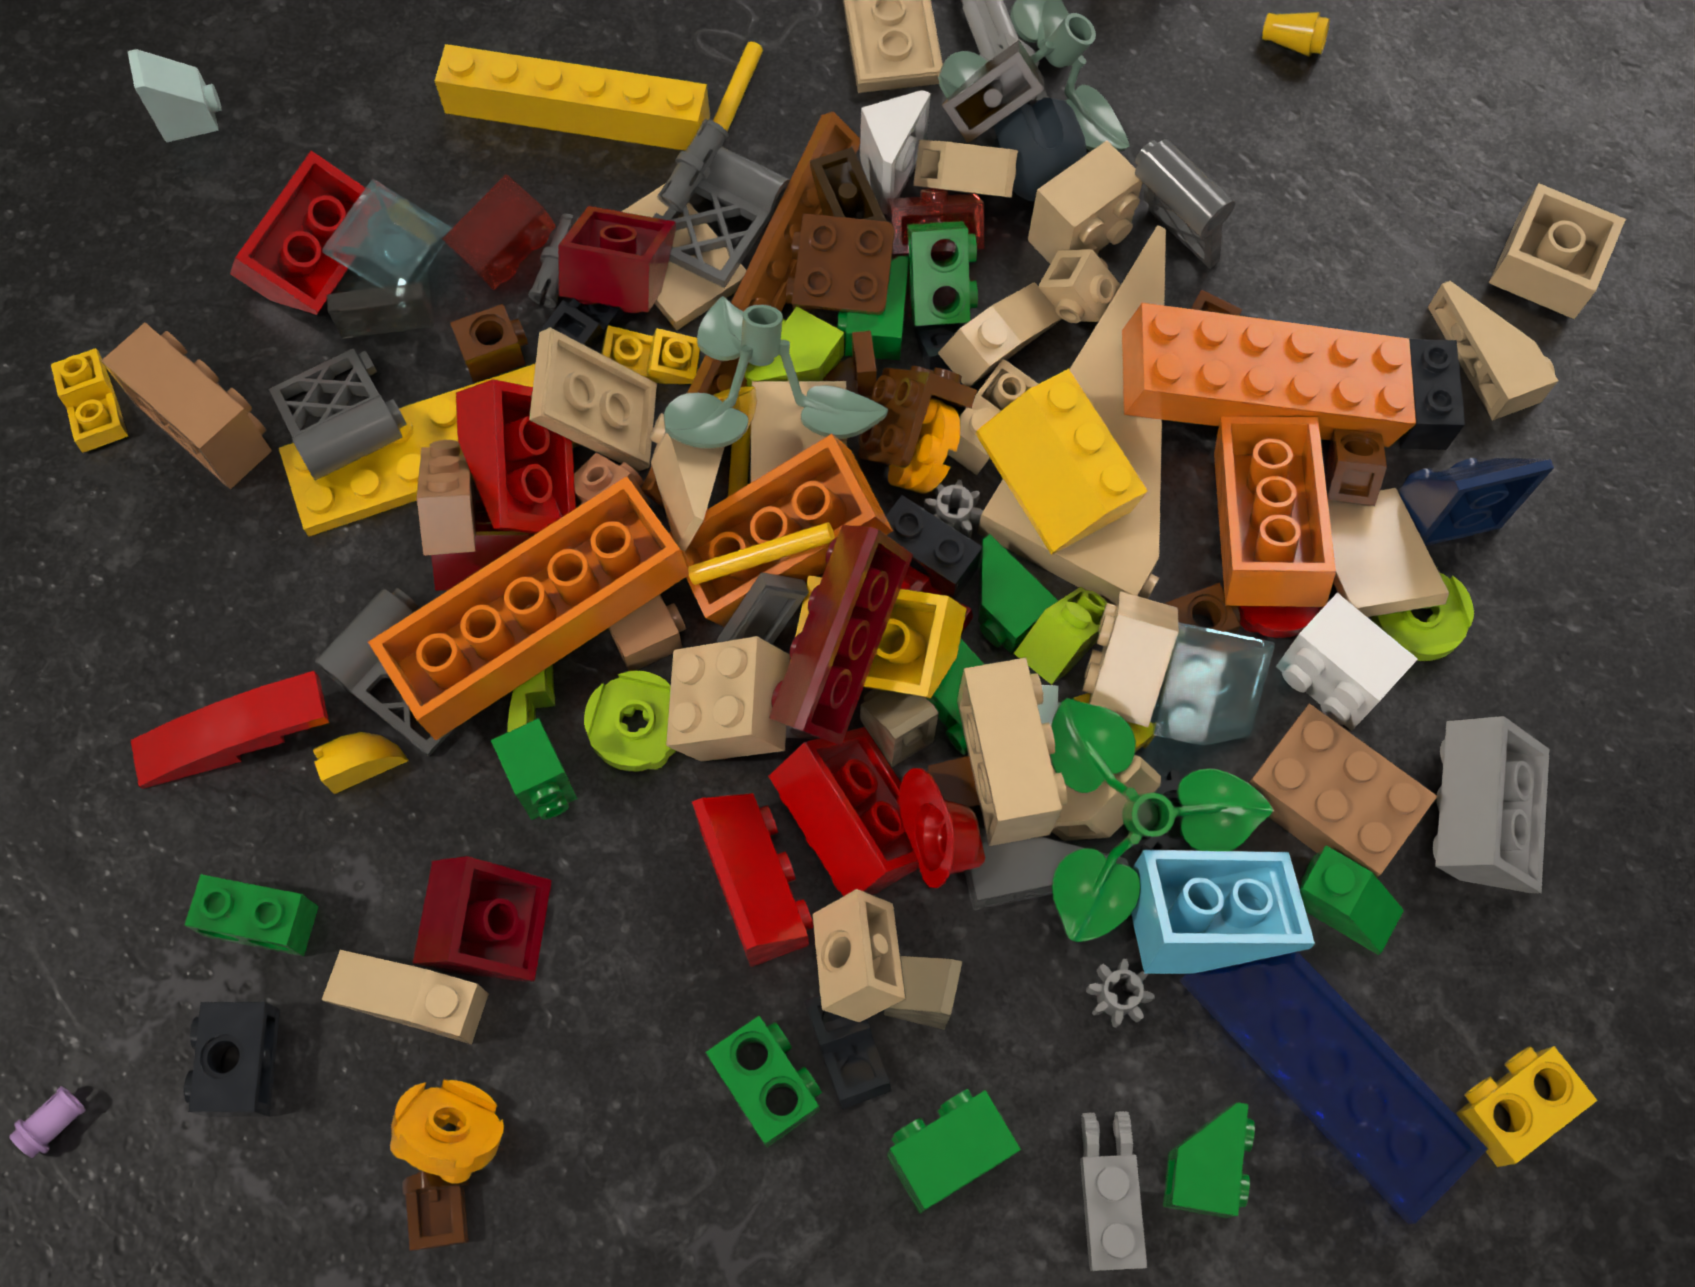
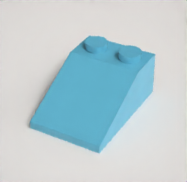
M1143 850L1132 868L1137 872L1140 879L1139 899L1131 915L1144 974H1195L1311 949L1315 944L1289 852Z

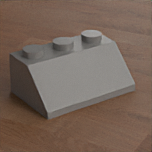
M1504 716L1447 721L1446 736L1440 747L1443 775L1442 786L1437 792V806L1440 814L1438 834L1433 841V854L1436 860V867L1460 881L1527 893H1541L1550 749Z

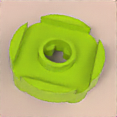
M1439 573L1449 595L1446 604L1423 608H1430L1433 612V615L1427 619V622L1416 619L1411 612L1412 610L1371 616L1372 622L1414 655L1417 661H1431L1447 656L1464 640L1474 618L1471 597L1465 586L1454 576L1449 579L1444 574Z
M627 671L618 674L619 678L611 680L606 685L603 683L595 689L586 705L584 726L594 752L607 764L620 770L636 772L661 768L667 763L669 757L676 752V750L666 746L671 685L662 677L646 671ZM635 710L643 711V718L648 722L647 726L639 728L637 732H629L628 725L622 723L623 717H632Z

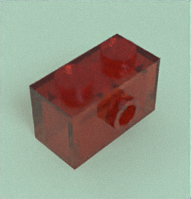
M505 174L442 240L469 269L494 291L502 282H506L514 276L519 264L533 250L539 249L547 242L550 233L555 229L556 225L544 207Z
M931 188L921 190V197L887 198L888 222L894 226L895 230L893 254L908 253L907 225L963 221L966 225L968 234H975L977 249H984V202L977 194L948 195V190ZM949 239L938 240L932 246L931 252L954 251V242Z

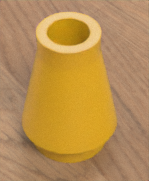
M1320 12L1268 13L1263 28L1262 40L1272 41L1310 57L1311 53L1322 54L1327 39L1330 18L1320 17Z

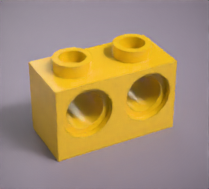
M1531 1046L1525 1048L1504 1064L1510 1071L1497 1082L1488 1077L1464 1094L1469 1103L1457 1111L1456 1114L1497 1167L1518 1163L1598 1101L1555 1046L1535 1052ZM1536 1074L1543 1076L1550 1086L1548 1100L1540 1097L1535 1090L1534 1078ZM1496 1104L1503 1106L1509 1113L1511 1123L1507 1132L1499 1128L1494 1120L1493 1111Z

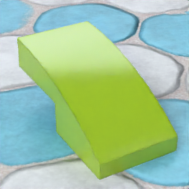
M553 664L513 690L509 708L508 732L535 720V708L555 706Z

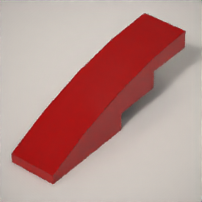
M315 671L267 684L210 704L132 739L131 746L139 787L144 789L241 762V754L285 743L284 735L329 723L320 677Z

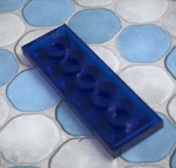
M1298 952L1195 974H1186L1179 980L1408 1224H1416L1488 1149Z

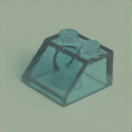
M1178 622L1179 632L1152 714L1153 735L1198 745H1208L1250 736L1275 648L1274 642Z

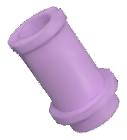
M60 1086L56 1090L57 1092L26 1121L19 1119L14 1123L16 1130L9 1137L30 1158H33L39 1152L47 1153L50 1150L48 1143L78 1115L86 1111L83 1104L63 1086Z

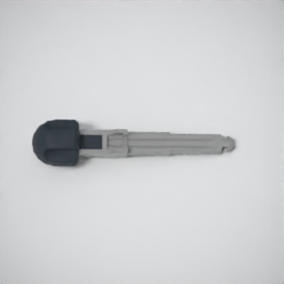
M962 0L963 11L980 52L979 56L983 57L987 62L1020 40L1004 0ZM1020 40L1028 54L1032 56L1035 53L1034 49ZM1045 89L994 126L997 138L994 140L992 147L1018 150L1016 176L1012 190L1018 196L1028 201H1035L1037 189L1087 155L1085 137L1074 110L1066 101L1048 97Z

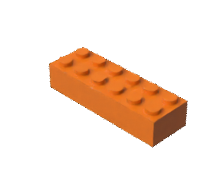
M1141 303L1122 329L1124 415L1218 427L1221 416L1318 417L1320 439L1331 440L1334 429L1382 434L1384 447H1390L1416 424L1410 341L1408 338Z
M626 476L368 641L416 720L436 741L689 575L688 567L680 548Z

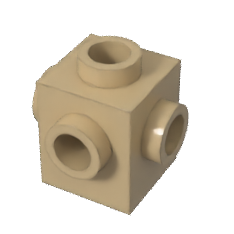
M1093 249L1058 250L1038 288L1053 304L1059 317L1070 323L1099 322L1121 284L1109 271L1106 262L1099 258Z

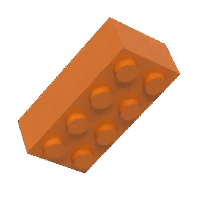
M1221 416L1214 459L1225 605L1324 607L1328 602L1336 574L1318 417Z
M830 434L707 509L704 520L686 552L683 550L681 552L687 567L827 522L830 523L835 538L838 537L842 525L872 527L880 530L885 535L893 530L852 451L835 435ZM830 543L697 585L691 582L689 575L686 579L705 618L725 628L761 572L803 579L806 583L808 576H818L825 572L827 567L826 554Z

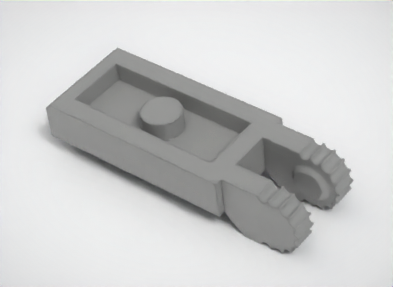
M1115 1112L1113 1132L1116 1139L1117 1156H1099V1122L1096 1119L1095 1113H1082L1081 1126L1084 1157L1080 1158L1090 1271L1147 1268L1137 1156L1132 1155L1133 1138L1129 1112Z

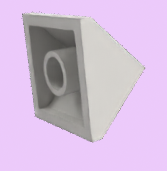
M923 90L861 108L860 163L882 212L887 215L892 211L916 167L919 140H927L931 93Z

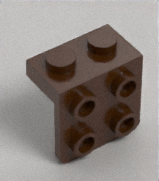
M803 213L801 232L795 231L793 236L792 259L797 260L795 276H789L786 303L792 304L793 309L797 306L814 316L816 309L873 315L882 314L886 309L895 236L894 226L886 221Z
M911 366V370L884 368L882 376L878 378L874 385L872 398L874 402L888 408V413L878 424L859 434V458L870 462L907 468L915 451L930 398L942 400L950 406L972 409L977 390L960 384L962 379L960 374L941 368H934V371L918 366Z

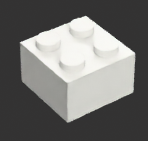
M1337 593L1299 633L1276 667L1282 672L1284 680L1292 688L1299 692H1306L1321 705V710L1326 716L1339 725H1345L1352 731L1415 663L1417 658Z

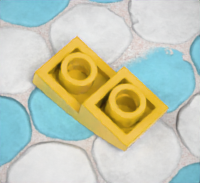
M608 325L601 354L655 383L692 384L697 373L700 349L695 337L658 328L654 335L650 336Z
M96 348L51 364L58 397L67 408L74 442L82 453L128 437L112 383L104 364L101 362V355Z

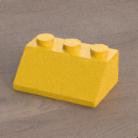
M1070 369L1025 391L981 426L975 433L1051 555L1131 513L1148 492Z
M808 576L806 585L808 594L802 603L796 636L803 630L809 614V597L813 589L820 585L822 577ZM900 589L864 687L931 698L957 658L967 609L949 596Z

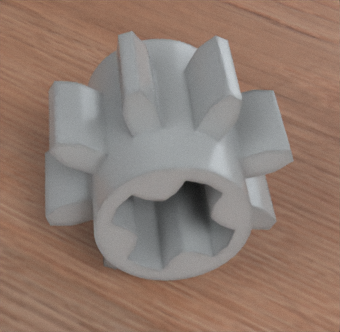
M958 480L955 485L947 487L939 484L935 490L937 500L925 499L924 509L963 535L971 538V523H980L983 512L982 509L975 508L979 501V491L970 493L963 487L962 480ZM950 508L959 509L957 515L948 513Z
M1123 959L1114 972H1111L1106 965L1102 964L1097 969V973L1103 983L1089 984L1086 988L1087 993L1097 995L1098 1005L1094 1008L1092 1014L1095 1016L1104 1011L1112 1016L1111 1022L1115 1028L1121 1024L1123 1016L1126 1014L1135 1022H1139L1144 1016L1142 1010L1137 1005L1139 1003H1149L1155 997L1153 993L1144 991L1142 982L1148 974H1144L1143 971L1137 975L1128 970L1129 964L1127 959ZM1117 982L1123 984V992L1131 994V997L1122 1005L1117 1003V995L1109 992Z

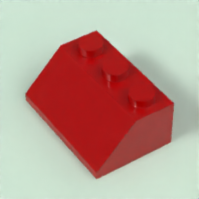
M311 150L235 257L230 274L270 301L317 315L391 205Z
M865 727L847 731L842 745L822 738L804 742L768 776L778 791L781 801L790 810L805 834L808 844L815 850L830 874L833 884L843 897L856 889L874 895L919 868L916 854L901 819L899 805L901 782Z
M754 793L707 797L692 801L699 829L750 967L808 946L806 931L814 928L813 921L804 898L794 901L788 883L795 881L796 877L786 851L777 854L770 836L778 834V830L769 806L765 805L759 808Z

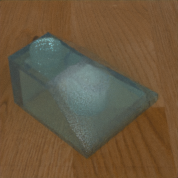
M372 179L323 247V253L404 302L452 233L453 228L380 182Z

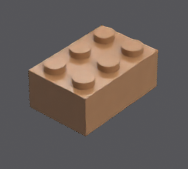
M143 323L103 358L101 362L141 411L231 489L272 452L262 437V434L267 431L266 428L250 413L252 407L235 389L230 388L226 392L217 384L220 381L217 375L203 361L198 359L193 363L185 356L187 350L172 334L165 331L160 336L147 323Z
M1310 703L1248 782L1272 806L1273 812L1269 818L1316 853L1326 845L1373 872L1376 877L1382 874L1437 797V795Z

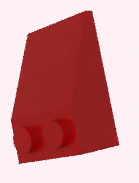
M492 379L456 392L458 442L493 528L537 534L576 509L572 440L529 420L533 387Z

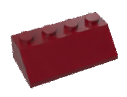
M842 525L838 537L834 538L830 543L826 554L827 567L820 585L813 589L809 597L808 617L802 632L792 642L789 667L784 680L778 683L771 699L773 709L769 717L770 719L838 745H842L913 557L911 552L880 530L865 526Z

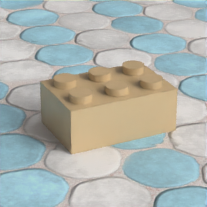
M1026 658L964 668L957 703L989 846L1050 835L1057 819L1061 817V805L1067 804V792L1062 774H1053L1049 755L1055 754V741L1050 723H1041L1037 705L1043 704V690L1039 675L1037 673L1030 674Z

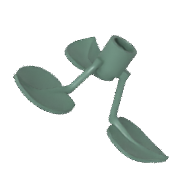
M1016 0L1011 8L1010 18L1017 34L1022 39L1037 43L1039 50L1030 56L1033 62L1037 63L1045 56L1055 67L1072 66L1064 90L1068 98L1065 101L1074 110L1085 137L1086 149L1092 151L1108 140L1117 151L1126 150L1130 146L1128 139L1107 100L1096 89L1088 85H1080L1075 90L1079 71L1086 63V59L1082 54L1096 38V32L1092 23L1081 14H1069L1062 0ZM960 51L950 55L943 63L937 78L946 98L951 96L987 61L978 54L969 51Z
M722 296L704 316L699 326L697 344L704 354L713 359L729 361L740 357L729 395L723 402L719 398L707 393H687L681 395L666 407L664 425L665 433L671 438L692 447L720 448L738 441L745 434L749 419L746 414L732 407L736 404L748 362L756 366H766L771 364L778 355L781 356L795 402L798 406L804 407L801 412L802 424L820 436L827 437L833 434L838 439L857 436L882 421L887 416L888 408L859 394L835 386H814L808 390L807 396H805L801 391L789 354L790 342L781 340L782 313L768 305H754L742 311Z

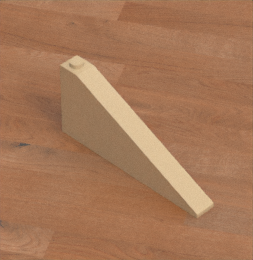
M1157 225L1070 368L1071 373L1148 492L1131 513L1051 555L1003 479L982 512L978 534L984 537L991 534L1004 548L1077 587H1082L1085 590L1099 594L1107 603L1116 605L1120 591L1149 599L1159 580V577L1153 575L1152 572L1159 559L1162 420L1124 415L1122 329L1140 304L1164 305L1166 229Z

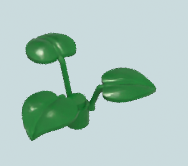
M1070 698L1063 700L1058 706L1051 723L1055 741V754H1050V759L1055 773H1061L1065 785L1079 793L1092 792L1105 780L1111 788L1127 799L1123 807L1122 818L1124 825L1130 831L1128 837L1109 853L1107 859L1101 852L1095 849L1083 848L1066 855L1056 867L1052 878V895L1067 937L1074 942L1088 941L1101 937L1115 929L1131 914L1139 899L1140 879L1134 869L1127 865L1116 864V862L1130 847L1138 844L1142 836H1161L1172 827L1175 817L1182 816L1180 832L1189 846L1197 851H1232L1243 844L1258 825L1273 812L1272 806L1252 785L1233 774L1218 769H1200L1191 772L1181 779L1177 788V796L1181 807H1173L1172 803L1165 796L1158 793L1138 794L1134 788H1129L1113 775L1126 770L1135 755L1136 740L1129 724L1120 715L1108 708L1082 703Z

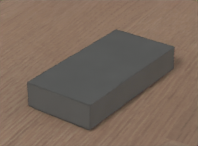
M761 572L717 638V643L758 636L773 645L808 594L805 581L803 579Z

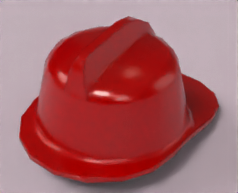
M923 768L910 769L904 775L900 785L899 805L901 819L916 854L923 880L929 887L939 888L945 884L950 874L978 868L985 862L986 857L975 813L968 806L945 800L932 776Z

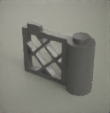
M1168 139L1158 143L1156 141L1149 142L1141 149L1135 159L1137 164L1135 176L1146 185L1143 188V198L1148 203V211L1211 269L1220 261L1223 223L1234 210L1236 203Z
M721 147L709 166L711 170L706 180L700 181L689 199L690 201L696 193L712 201L714 210L689 215L687 206H685L682 212L683 217L678 218L681 213L670 208L667 209L663 216L655 213L653 217L676 221V230L684 228L688 230L692 244L672 247L669 258L670 262L725 288L769 220L772 219L791 179ZM741 215L753 221L748 230L729 235L724 219ZM718 221L722 236L698 242L693 226ZM726 247L729 259L721 271L704 263L701 253Z
M353 348L269 389L292 436V440L315 481L403 438L399 429L406 426L407 423L394 399L384 403L381 395L378 393L369 377L377 373V370L366 351L357 355ZM353 368L345 381L333 380L336 375ZM303 391L308 392L302 402L286 401ZM324 393L336 394L331 404H321L318 402ZM352 395L369 396V398L353 406H346ZM309 416L322 417L318 423L301 430Z
M382 588L315 660V663L338 685L353 694L429 757L453 730L436 741L432 736L425 740L412 729L411 710L404 699L403 702L382 704L369 694L382 678L390 677L368 641L411 615L419 608L399 588H396L392 593ZM404 710V721L391 711Z

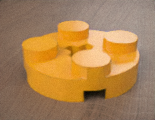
M930 398L911 463L907 468L889 465L888 481L891 485L925 494L932 491L942 482L950 469V466L943 464L948 450L957 452L960 441V419L957 411L952 406L945 404L942 400Z
M443 1080L441 1087L425 1089L426 1082L413 1086L401 1096L396 1105L391 1124L392 1139L390 1149L397 1158L406 1160L412 1166L424 1172L439 1175L446 1182L462 1183L467 1181L471 1176V1172L480 1170L491 1162L499 1148L504 1125L503 1119L499 1121L495 1114L496 1103L483 1090L458 1080ZM447 1123H451L456 1126V1130L445 1131L439 1127H444Z

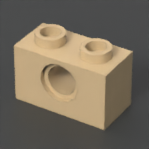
M856 889L812 914L822 1010L861 1022L905 999L893 903Z

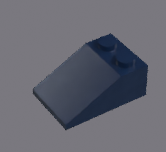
M1469 458L1454 464L1450 469L1434 472L1431 468L1416 471L1406 477L1405 483L1398 493L1425 546L1502 528L1549 475L1554 466L1551 459L1494 458L1478 462L1477 458Z

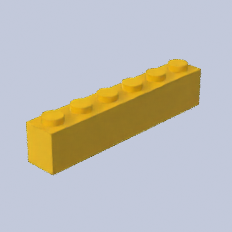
M445 44L435 78V84L445 114L684 151L693 141L704 119H710L707 84Z

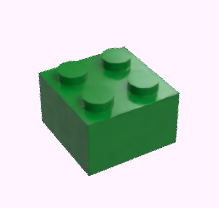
M966 1089L940 1106L941 1108L937 1112L941 1118L928 1126L925 1125L922 1118H919L893 1134L894 1137L891 1140L895 1146L889 1149L887 1158L919 1214L1021 1150L986 1090L973 1097L969 1089Z

